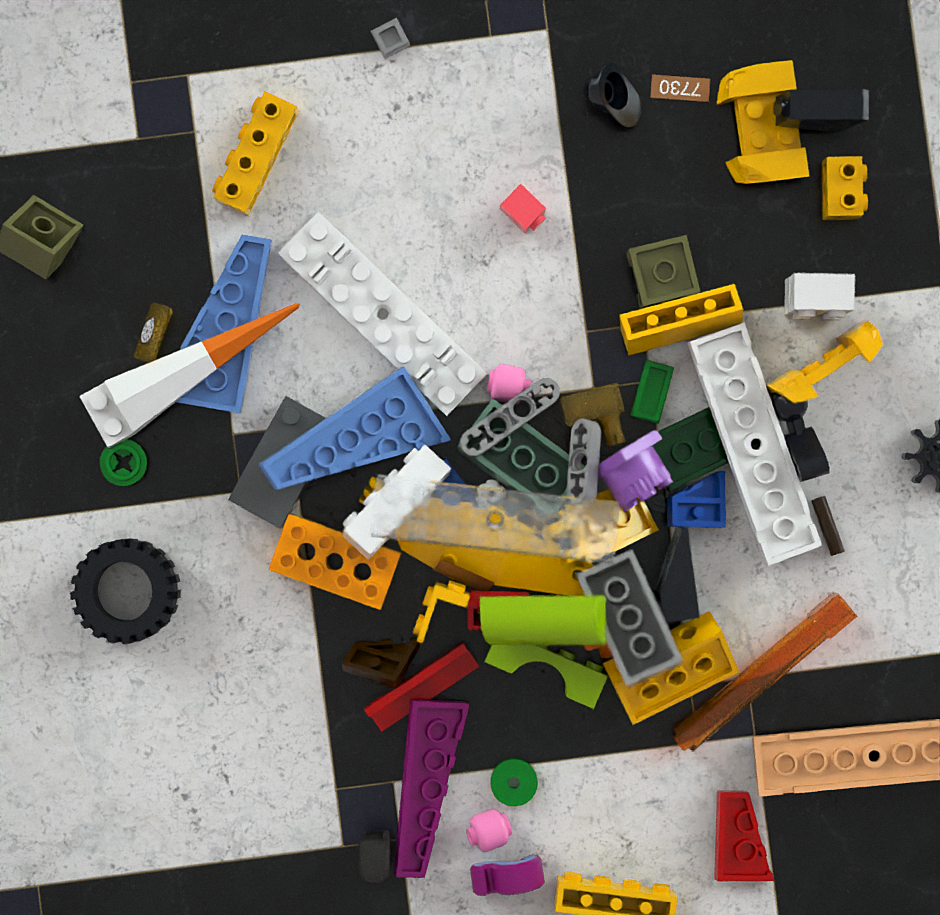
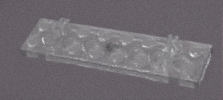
M378 475L370 536L613 564L619 502L591 501L578 497L419 479L406 480L402 479V477ZM494 513L499 514L501 521L497 524L492 523L489 519L490 515Z

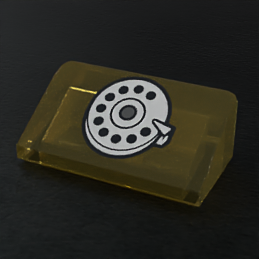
M157 303L151 304L134 353V358L147 363L157 359L173 312L171 308Z

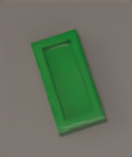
M645 360L630 414L631 417L659 424L674 367Z

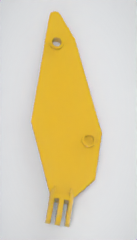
M372 476L369 480V485L363 491L364 495H361L358 501L363 504L365 499L374 490L379 493L386 484ZM427 498L395 532L401 550L433 569L442 559L495 582L493 585L568 596H586L574 571L581 570L583 572L595 566L591 563L583 566L581 560L578 559L560 568L555 557L568 551L566 548L552 540L547 541L546 537L493 506Z

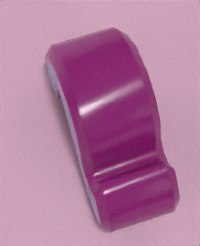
M535 854L524 857L520 861L479 862L473 864L470 868L473 893L477 896H486L492 893L517 895L539 889L545 883L542 859Z

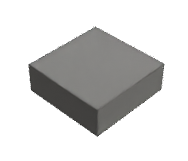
M397 18L371 31L384 59L410 46V42Z

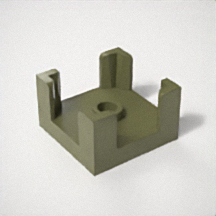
M687 235L630 248L626 252L628 264L633 269L638 289L637 300L640 309L701 293Z

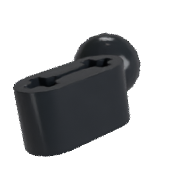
M774 393L771 401L777 418L786 422L789 433L783 436L799 481L803 482L829 474V463L812 426L806 428L803 416L808 408V400L792 403L783 396Z

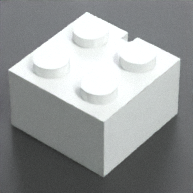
M794 273L785 279V315H793V320H810L811 317L822 315V320L836 321L840 320V318H845L847 313L854 311L855 274Z

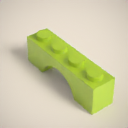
M490 645L484 659L486 663L511 674L520 666L529 662L540 661L548 663L562 674L567 698L590 708H595L608 677L606 673L602 672L603 666L587 660L585 665L575 660L577 655L561 648L559 653L548 649L549 645Z

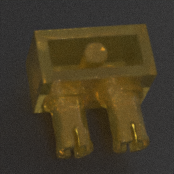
M618 382L562 396L558 399L565 427L570 426L572 428L574 423L581 418L591 421L598 419L602 421L607 446L616 444L614 434L618 444L626 442L619 416H621L625 409Z

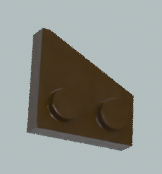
M411 638L410 643L392 644V640H381L376 643L369 641L355 642L342 663V669L344 672L396 689L419 650L420 643L417 642L416 638Z

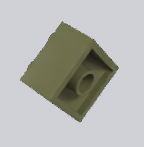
M33 195L2 225L0 252L42 278L47 279L62 264L84 225Z

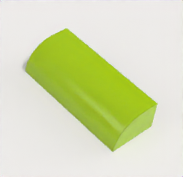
M605 596L480 597L481 628L486 642L490 645H606Z

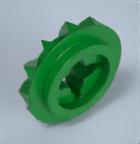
M126 439L110 449L107 446L105 447L100 457V468L102 474L109 482L118 486H130L141 480L147 470V456L140 445ZM116 453L122 457H128L133 454L129 461L132 472L126 468L114 471L120 463Z

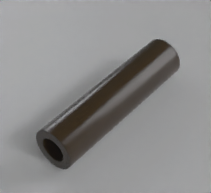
M821 496L811 500L831 556L844 552L845 549L826 497Z

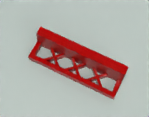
M463 641L401 682L396 689L392 688L368 704L364 711L368 717L371 716L382 732L409 714L410 699L430 700L480 667V665Z

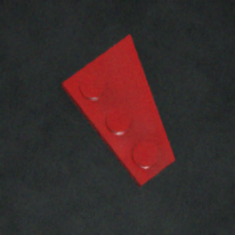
M717 790L714 879L716 881H774L772 871H770L766 859L765 846L762 844L758 831L759 826L750 794L747 791Z

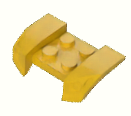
M792 60L756 64L729 72L720 82L717 105L734 101L742 156L735 157L725 163L736 183H760L810 176L806 148H801L798 128L776 126V116L773 112L776 96L789 90L797 89Z
M868 320L858 323L836 338L839 346H835L822 355L824 361L819 363L816 360L799 371L792 369L784 372L766 384L767 390L783 396L792 403L818 397L819 395L812 387L814 384L859 354L868 363L873 360L883 346L878 329Z

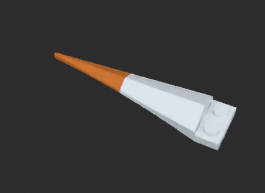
M295 303L108 379L103 384L81 395L80 398L107 447L110 449L138 433L218 368L295 312L300 304Z

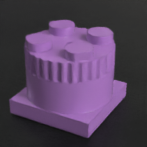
M657 430L651 431L599 464L598 479H603L624 512L638 504L637 497L642 502L656 493L655 486L661 490L673 482L670 478V473L652 446L662 439Z

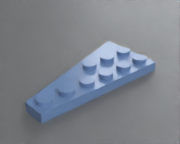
M241 235L225 264L221 276L213 286L209 298L183 341L180 350L258 319L272 244L271 239ZM254 342L176 402L241 414Z
M403 366L258 465L276 490L411 452L414 448L418 450L424 445L429 447L450 441L451 439Z

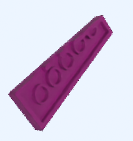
M410 699L393 872L396 877L425 878L435 840V831L438 828L441 817L440 809L443 798L447 794L450 771L454 767L456 760L455 752L458 740H461L469 710V703L466 701Z

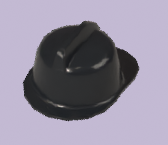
M605 64L600 73L585 80L584 85L588 90L589 100L594 109L610 113L620 125L625 127H632L638 123L641 116L639 95L616 64Z

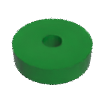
M505 759L496 765L491 774V790L496 799L507 806L524 805L536 793L538 786L536 772L523 759ZM516 777L520 783L516 787H511L508 784L509 779Z

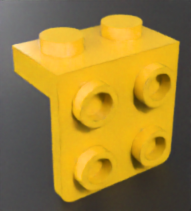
M449 580L448 585L436 581L435 587H428L423 605L427 606L428 609L426 615L419 614L413 632L419 635L417 642L423 643L437 598L466 608L470 597V592L465 591L466 585Z

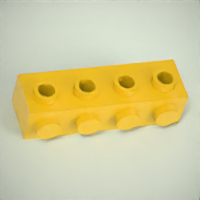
M264 91L262 97L255 99L251 107L253 116L249 124H243L238 135V139L241 141L236 151L232 149L228 154L225 162L228 168L223 177L218 176L212 192L215 193L213 198L217 202L246 216H249L299 113L297 106Z
M735 284L621 314L620 329L628 355L630 356L741 324L743 307Z
M565 872L564 876L557 875L554 909L555 912L577 915H676L678 897L675 891L671 890L667 884L653 883L652 887L641 886V882L637 880L624 879L623 883L611 882V878L596 875L593 880L582 878L580 873Z

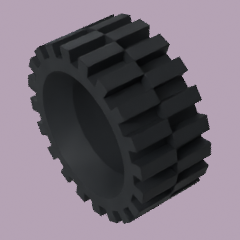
M119 539L100 544L98 548L92 549L86 554L87 558L84 561L78 563L76 569L79 571L71 579V584H75L74 591L70 592V600H75L77 607L72 608L75 616L80 615L83 621L80 624L85 629L90 628L93 630L91 635L98 639L101 637L106 638V642L113 644L117 642L131 644L153 636L171 621V615L176 613L178 605H176L177 599L181 597V590H178L177 586L180 578L179 574L175 575L173 567L175 565L173 561L166 559L164 556L166 553L162 549L154 548L153 544L147 541ZM118 562H127L138 566L147 574L151 582L152 598L146 611L136 619L122 620L113 617L103 608L99 600L98 585L100 578L110 566Z

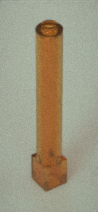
M832 592L806 614L807 617L673 729L677 733L673 739L683 751L689 748L694 752L826 639L833 638L853 621L857 615L838 593Z

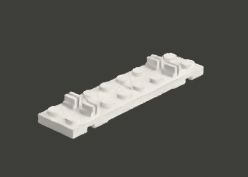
M319 211L278 252L281 258L397 369L404 366L418 389L446 416L487 375L467 353ZM380 309L388 311L387 319L381 320L378 318L377 313Z
M745 323L687 342L765 566H770L822 546L815 523H812L809 514L810 509L763 379L757 357L753 354L752 343ZM755 438L760 441V448L757 450L751 447V441Z

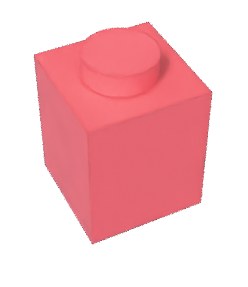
M522 184L500 205V210L524 233L530 228L535 231L546 219L543 216L546 207Z

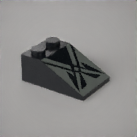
M684 527L675 528L654 589V598L665 623L700 618L688 528Z

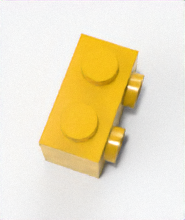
M862 156L826 157L822 161L823 220L859 219L864 215V211H867L868 196L863 194V182L867 180V166L862 164Z

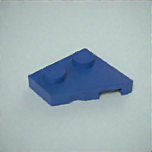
M725 471L714 472L667 497V527L726 528Z

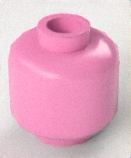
M499 364L495 370L491 369L487 392L491 393V398L497 402L507 403L530 387L531 380L525 379L526 372L523 368Z
M490 809L471 817L470 828L466 829V834L471 846L477 845L482 852H488L507 844L509 836L512 835V829L504 812L500 813L497 809Z

